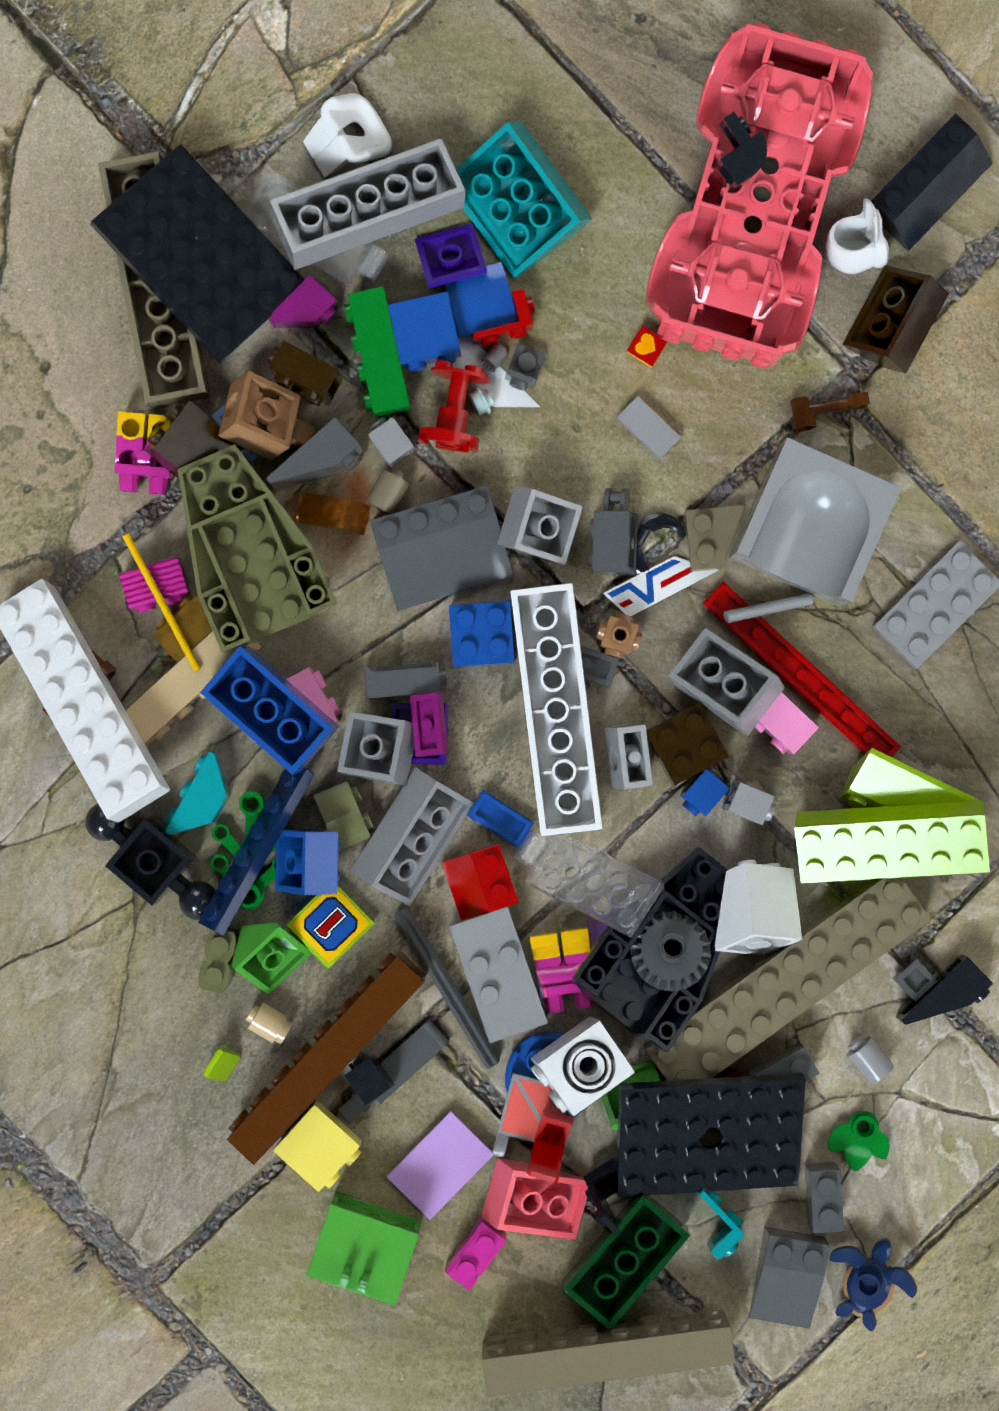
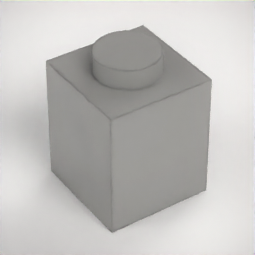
M393 417L388 421L386 418H382L370 427L372 432L368 434L369 439L390 468L415 452L414 446Z

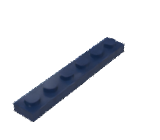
M306 768L295 775H292L286 769L282 772L276 787L267 798L264 808L256 822L251 826L249 834L240 850L235 854L228 871L220 880L210 903L204 908L198 922L199 924L222 936L225 934L313 779L314 773Z

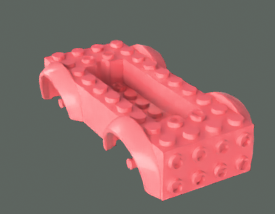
M747 23L746 27L732 33L723 44L706 79L697 110L696 127L711 146L692 211L677 215L672 221L660 243L648 280L646 304L660 321L657 334L663 335V340L674 344H679L680 340L692 344L691 347L702 352H709L710 349L722 352V357L737 361L739 357L751 361L750 364L752 366L762 369H768V366L774 367L782 355L796 351L801 347L812 317L820 283L822 255L812 244L831 178L847 174L851 171L861 145L869 113L873 72L866 62L867 57L860 56V53L853 49L844 48L839 50L832 48L827 42L822 40H813L811 42L800 39V36L793 32L785 31L779 33L772 31L769 26L762 23H753V25ZM732 112H735L737 117L742 116L746 120L751 130L749 133L751 138L759 132H763L767 142L766 158L772 157L779 164L778 171L774 174H766L760 168L749 181L732 191L716 166L721 158L734 150V147L719 126L723 118ZM757 187L767 188L770 192V199L765 202L756 200L753 194L754 189ZM750 216L758 217L762 223L761 230L757 233L747 232L744 228L746 218Z

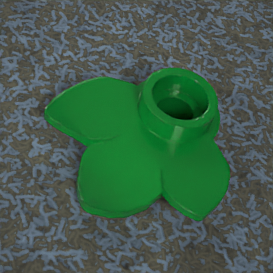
M863 1110L854 1113L848 1123L836 1126L828 1140L829 1151H844L845 1159L853 1171H858L865 1166L872 1155L879 1159H887L890 1148L887 1136L879 1130L877 1118L871 1112ZM863 1120L867 1121V1129L863 1131L859 1130V1122Z

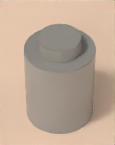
M859 1036L848 1045L850 1050L847 1053V1057L871 1085L882 1080L894 1068V1064L870 1036L866 1038Z

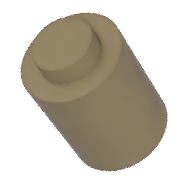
M392 467L389 472L382 470L366 503L387 515L393 514L410 485L405 481L407 475Z

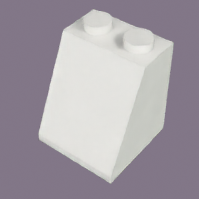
M743 860L738 862V866L726 871L715 951L764 956L802 940L793 868L780 867L779 863L762 865L757 864L755 860Z

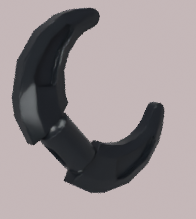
M656 513L645 516L639 522L642 526L639 527L637 533L636 574L639 575L650 569L644 562L643 549L640 548L649 536L650 531L655 532L662 528H669L674 530L681 538L685 537L684 528L675 517L665 513Z

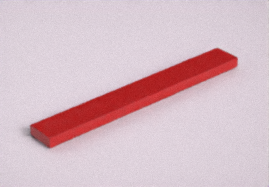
M724 581L702 603L709 612L861 753L865 755L873 748L893 757L901 748L889 734L761 616L726 623L724 619L725 611L749 605Z

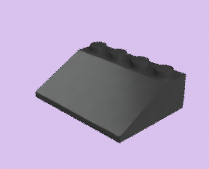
M488 486L370 520L397 611L514 576L506 547L497 545L501 530Z

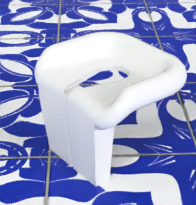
M357 93L333 96L326 100L321 107V118L303 141L310 155L315 159L314 161L324 178L330 177L348 162L359 164L383 158L389 155L392 150L391 136L373 105L365 97ZM352 122L358 123L364 130V136L346 135L343 128Z

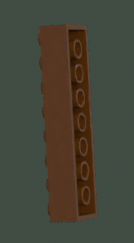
M399 951L396 955L390 952L378 965L377 970L380 973L375 978L369 975L355 991L358 996L354 1000L348 997L337 1009L334 1015L338 1018L333 1023L328 1019L313 1036L316 1041L312 1045L306 1042L292 1059L295 1064L291 1068L286 1064L271 1081V1084L274 1086L270 1090L265 1086L249 1105L253 1109L250 1112L244 1109L228 1127L232 1132L227 1141L253 1165L256 1164L425 982L427 975L403 952Z

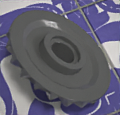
M662 911L653 915L630 949L632 963L640 977L651 986L664 991H679L694 985L706 972L711 958L710 941L706 935V930L699 925L698 921L689 918L687 914H681L676 911ZM670 942L676 944L679 948V954L677 956L667 954L664 944Z

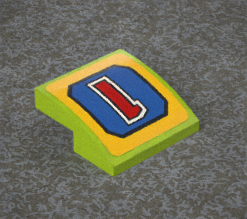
M338 886L337 894L316 895L286 927L329 969L375 923Z

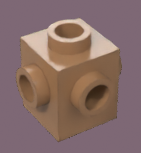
M617 613L616 617L610 616L607 622L601 621L596 638L601 640L599 647L605 649L604 654L622 659L623 655L629 656L631 650H638L642 633L637 632L639 625L633 623V617ZM621 629L626 633V638L623 641H618L615 638L614 633L616 630Z

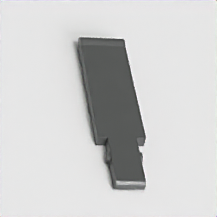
M430 1019L427 1020L380 1063L395 1085L366 1106L357 1093L354 1092L351 1098L337 1110L338 1113L350 1124L363 1111L366 1112L376 1100L382 1104L449 1043V1040Z

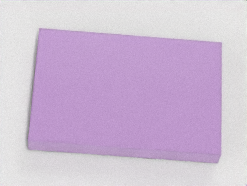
M450 1110L387 1174V1178L431 1220L494 1154Z

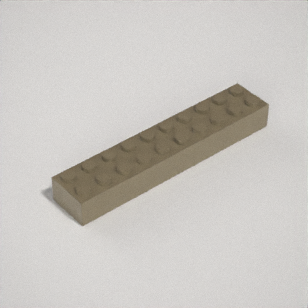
M901 877L872 879L802 929V940L769 953L701 1002L669 1052H665L649 1042L644 1043L643 1046L667 1081L713 1078L932 919Z

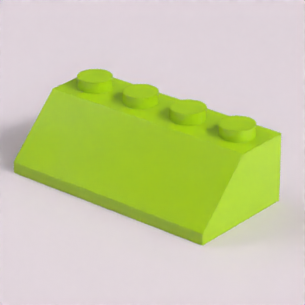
M873 748L852 767L840 798L848 801L847 803L853 808L979 800Z

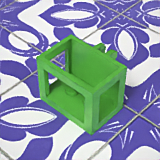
M335 1191L306 1276L395 1306L419 1236L421 1220Z

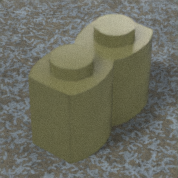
M349 780L314 794L315 801L328 831L338 832L340 850L372 837L370 830L375 829L369 813L363 814L358 802L363 801L357 784L351 785Z
M228 927L223 936L212 930L208 933L204 947L206 960L203 962L199 972L200 989L223 993L230 986L234 976L232 961L239 937L238 929Z

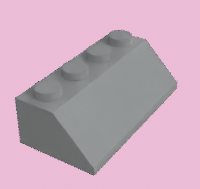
M415 767L408 778L407 786L404 785L351 871L370 886L410 906L474 802Z

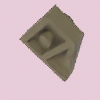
M744 505L685 510L691 572L719 570L722 568L743 514Z

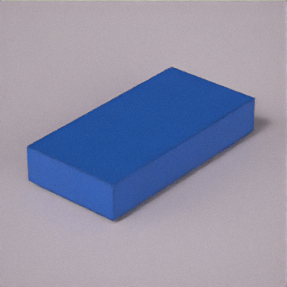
M484 790L467 814L468 817L519 848L534 824L533 821Z

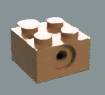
M249 370L231 383L219 430V437L272 461L288 448L297 451L316 432L312 425L296 418L301 395Z

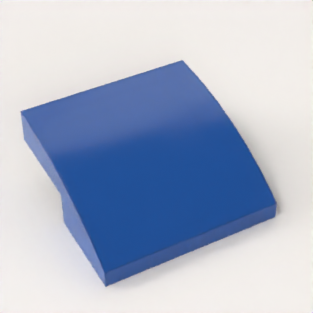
M502 262L486 265L487 273L445 284L459 338L471 336L475 332L518 322Z

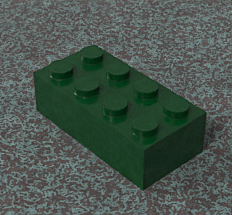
M644 1193L640 1196H633L615 1217L620 1232L614 1235L607 1227L562 1280L563 1291L609 1330L615 1326L691 1236L687 1226L653 1197Z

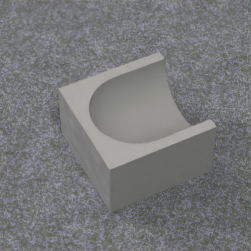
M787 437L774 454L729 558L839 607L852 602L902 487Z

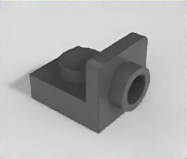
M518 343L505 375V379L510 381L509 385L522 391H526L527 388L533 389L546 353Z

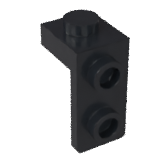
M613 1157L583 1178L588 1187L585 1190V1194L594 1207L596 1206L597 1209L593 1212L596 1220L602 1228L607 1226L615 1235L620 1230L607 1202V1198L616 1193L617 1160Z

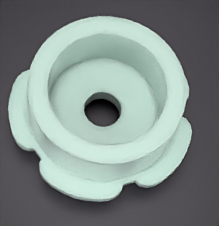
M477 386L475 391L468 394L470 402L478 416L486 412L489 415L491 413L490 407L494 405L492 397L487 389L481 390Z

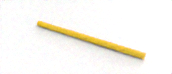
M129 533L125 534L122 537L193 671L200 670V665Z

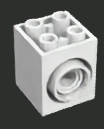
M592 1016L583 1020L531 1057L535 1064L531 1070L540 1083L545 1087L550 1086L552 1091L548 1095L562 1113L567 1110L573 1116L635 1073L600 1020ZM589 1057L587 1068L580 1070L581 1060Z

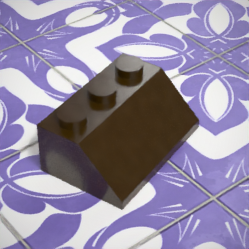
M885 265L843 345L883 368L906 374L949 293L931 275Z

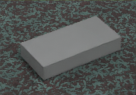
M639 396L616 418L659 460L682 438Z

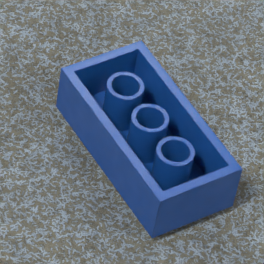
M239 646L200 692L292 775L300 773L340 727L249 646Z

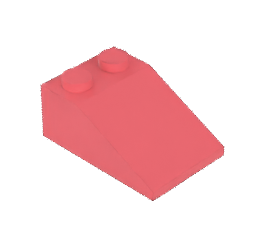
M497 1158L481 1217L497 1230L576 1240L587 1201L585 1190L588 1187L584 1178L560 1172L557 1183L542 1181L527 1174L529 1163Z

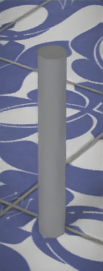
M811 593L729 610L724 612V619L726 623H732L813 604V597Z

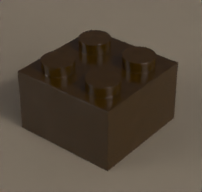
M700 702L646 730L648 742L671 785L674 786L729 757Z

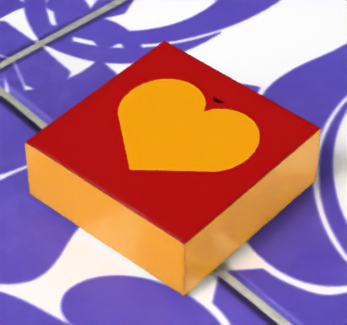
M642 325L626 353L652 369L668 342Z

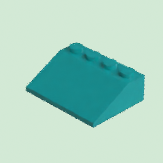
M522 121L507 122L456 169L465 188L464 211L513 278L520 276L568 241L593 219Z

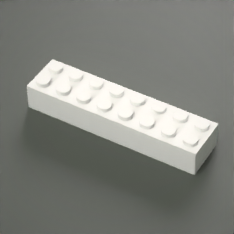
M42 578L0 604V629L106 818L119 823L169 792L170 788L55 586Z
M573 583L511 590L541 836L602 829V816Z

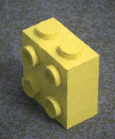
M316 1100L277 1143L273 1151L315 1190L320 1192L324 1186L328 1189L333 1186L341 1176L338 1170L345 1163L350 1166L359 1157L361 1151L358 1148L362 1140Z

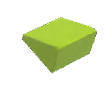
M221 1045L204 1069L203 1075L218 1081H226L240 1061L241 1056L227 1046Z

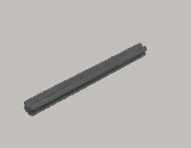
M408 907L399 910L394 915L395 919L487 1069L495 1066L500 1062L498 1054L492 1044L489 1043L486 1034Z

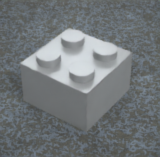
M514 486L497 545L545 561L565 565L583 506L535 489Z
M349 711L337 772L349 776L407 786L414 751L412 723L405 720Z

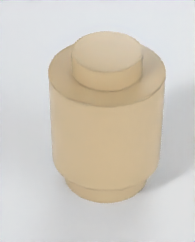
M262 1002L260 1007L254 1004L245 1021L250 1023L247 1029L271 1043L275 1041L279 1044L283 1042L293 1024L287 1020L288 1016Z

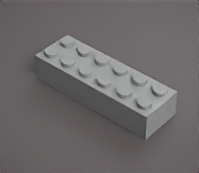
M438 139L270 200L271 218L292 266L296 270L462 209L465 202V188L442 139Z

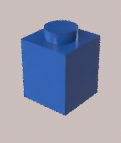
M705 769L697 775L680 795L685 800L682 806L695 817L698 813L706 817L730 788L708 769Z

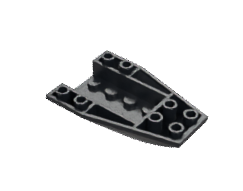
M700 847L692 851L605 928L572 976L573 981L585 997L631 1033L665 1052H669L701 1004L720 951H715V940L725 875L728 870ZM662 911H676L681 914H687L689 918L698 921L699 925L706 930V935L710 941L711 958L706 972L694 985L679 991H664L646 983L637 973L631 959L630 949L651 917ZM671 942L664 944L667 954L671 956L679 954V948L676 944Z

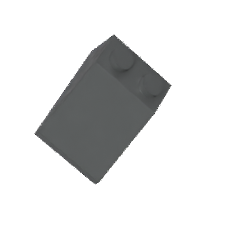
M334 417L272 472L266 480L278 491L340 474L345 469L350 472L362 461L360 456L364 452L355 438Z
M764 1226L749 1318L810 1329L825 1277L830 1248L825 1237Z

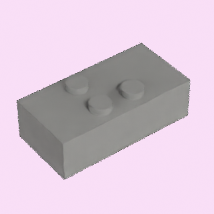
M509 907L450 923L449 927L489 1043L548 1024Z

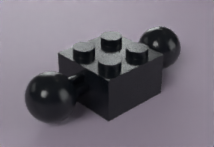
M99 804L91 807L85 818V826L88 833L99 841L113 840L120 846L119 850L105 867L151 906L157 904L168 890L171 889L179 896L181 911L190 919L200 920L204 908L210 903L216 890L207 882H190L182 875L197 856L175 837L165 833V829L151 817L145 818L132 833L124 826L125 819L119 823L109 820Z

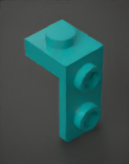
M701 1189L698 1194L727 1224L707 1244L708 1248L718 1260L723 1256L729 1257L738 1248L739 1244L737 1242L745 1236L741 1227L744 1222L732 1209L726 1212L720 1205L723 1201L722 1198L715 1191L705 1192Z

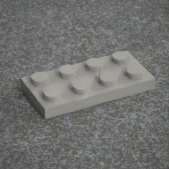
M957 541L872 627L914 669H918L999 588V579L961 541Z

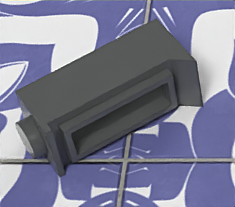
M431 662L376 667V672L365 665L368 699L441 692V686H447L445 668H439V662H435V667H432Z

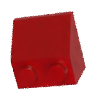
M499 843L441 862L461 920L519 903Z

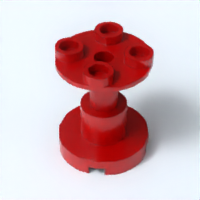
M436 360L435 366L431 367L430 372L450 380L446 406L439 407L436 427L420 428L418 442L427 445L429 440L436 441L435 448L469 453L470 448V451L476 453L478 452L480 439L466 433L469 412L464 410L468 384H490L491 379L488 377V374L483 373V368L465 365V369L454 368V364L451 362Z

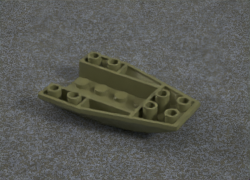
M235 444L178 469L197 595L222 653L237 649L239 646L256 643L307 621L337 604L313 546Z

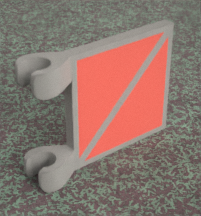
M512 1073L493 1145L494 1155L500 1157L505 1155L509 1136L534 1142L544 1108L566 1114V1111L562 1113L549 1097L548 1093L552 1091L549 1085L545 1087L536 1078Z

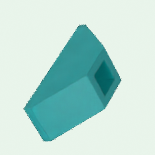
M209 751L207 755L202 754L194 767V770L198 771L192 782L188 780L179 794L183 798L177 809L173 807L165 819L164 823L168 825L165 833L169 835L216 822L230 797L218 753Z

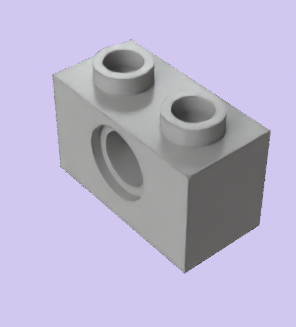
M626 724L604 728L611 787L626 790L652 786L646 724Z
M733 781L722 809L763 825L765 820L770 821L773 816L776 804L772 802L775 796L745 783Z

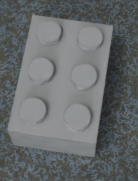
M707 628L701 632L668 675L679 690L698 703L700 702L702 706L746 736L751 733L785 688L776 674Z

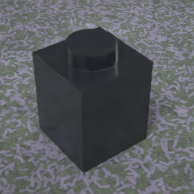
M364 1055L360 1056L348 1065L351 1071L344 1075L365 1106L395 1085L375 1055L367 1059Z

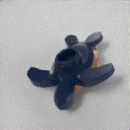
M882 1238L876 1242L871 1251L872 1255L866 1256L859 1248L854 1246H843L834 1249L829 1258L834 1263H847L851 1265L843 1280L846 1301L837 1306L836 1315L847 1317L852 1312L854 1315L862 1317L863 1325L869 1331H873L877 1325L874 1313L880 1311L890 1302L894 1292V1284L911 1298L915 1297L917 1293V1285L911 1274L902 1267H890L887 1263L892 1253L891 1242L888 1238Z

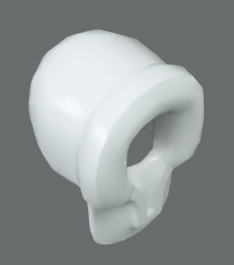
M867 198L863 200V211L859 215L845 217L837 221L827 234L826 251L828 260L834 268L845 274H858L872 267L881 268L887 265L889 260V246L886 238L883 236L881 215L879 210L875 209L873 203Z

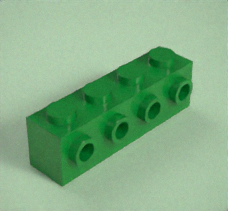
M384 287L348 294L349 303L344 304L347 322H354L356 333L350 334L354 352L360 351L362 363H358L357 368L360 381H367L369 392L363 393L367 412L373 410L375 418L411 411Z

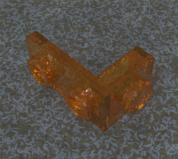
M301 493L295 520L301 524L337 528L352 534L364 535L369 520L370 506L349 498Z

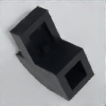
M732 112L723 118L719 126L734 147V150L721 158L716 166L732 191L749 181L762 167L767 155V142L762 131L751 138L749 135L751 130L746 120L742 116L737 117L735 112Z

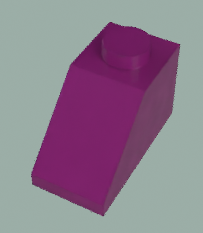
M309 275L274 310L268 320L274 328H318L322 323L328 324L336 316L338 303L318 281Z

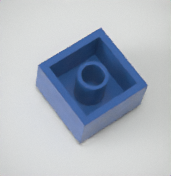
M510 601L449 605L454 668L514 664Z
M284 829L276 842L275 891L301 895L337 894V887L340 882L338 854L341 848L338 832L312 829Z

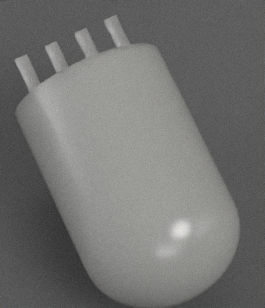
M495 344L481 359L480 366H483V369H486L485 371L488 370V374L495 372L507 358L508 351L506 347L502 344Z

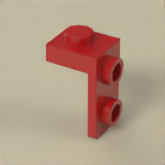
M524 289L512 291L511 296L518 322L475 332L472 334L473 344H481V347H488L497 344L499 338L510 336V339L514 340L527 336V331H531L533 327L531 315L535 314L532 297H526Z
M544 1108L534 1137L527 1171L529 1176L536 1177L542 1181L557 1183L564 1148L573 1125L574 1117Z

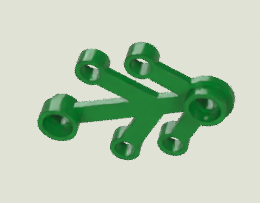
M256 791L246 792L239 801L241 811L246 814L245 839L265 805L263 796ZM251 797L258 800L256 809L248 807L247 802ZM224 823L213 827L212 837L214 840L221 842L235 856L237 851L240 850L241 844L231 835L230 827ZM223 827L226 829L227 835L225 838H219L216 835L217 828ZM276 844L274 845L271 853L276 849ZM225 854L215 855L210 862L211 868L225 876L230 867L228 856ZM218 857L225 860L226 865L223 869H219L215 865V860ZM276 858L272 861V867L253 882L250 889L255 892L254 899L247 900L244 898L240 908L253 910L262 904L265 896L264 889L275 879Z

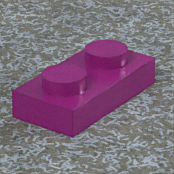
M435 692L410 696L415 757L448 754L443 693Z

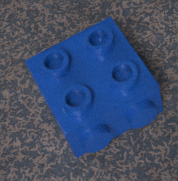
M448 292L388 304L402 370L408 369L409 372H418L426 369L427 364L435 363L436 360L455 363L456 358L461 357Z

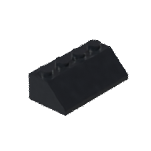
M955 113L871 200L875 209L879 210L882 218V227L909 252L993 163L979 135Z

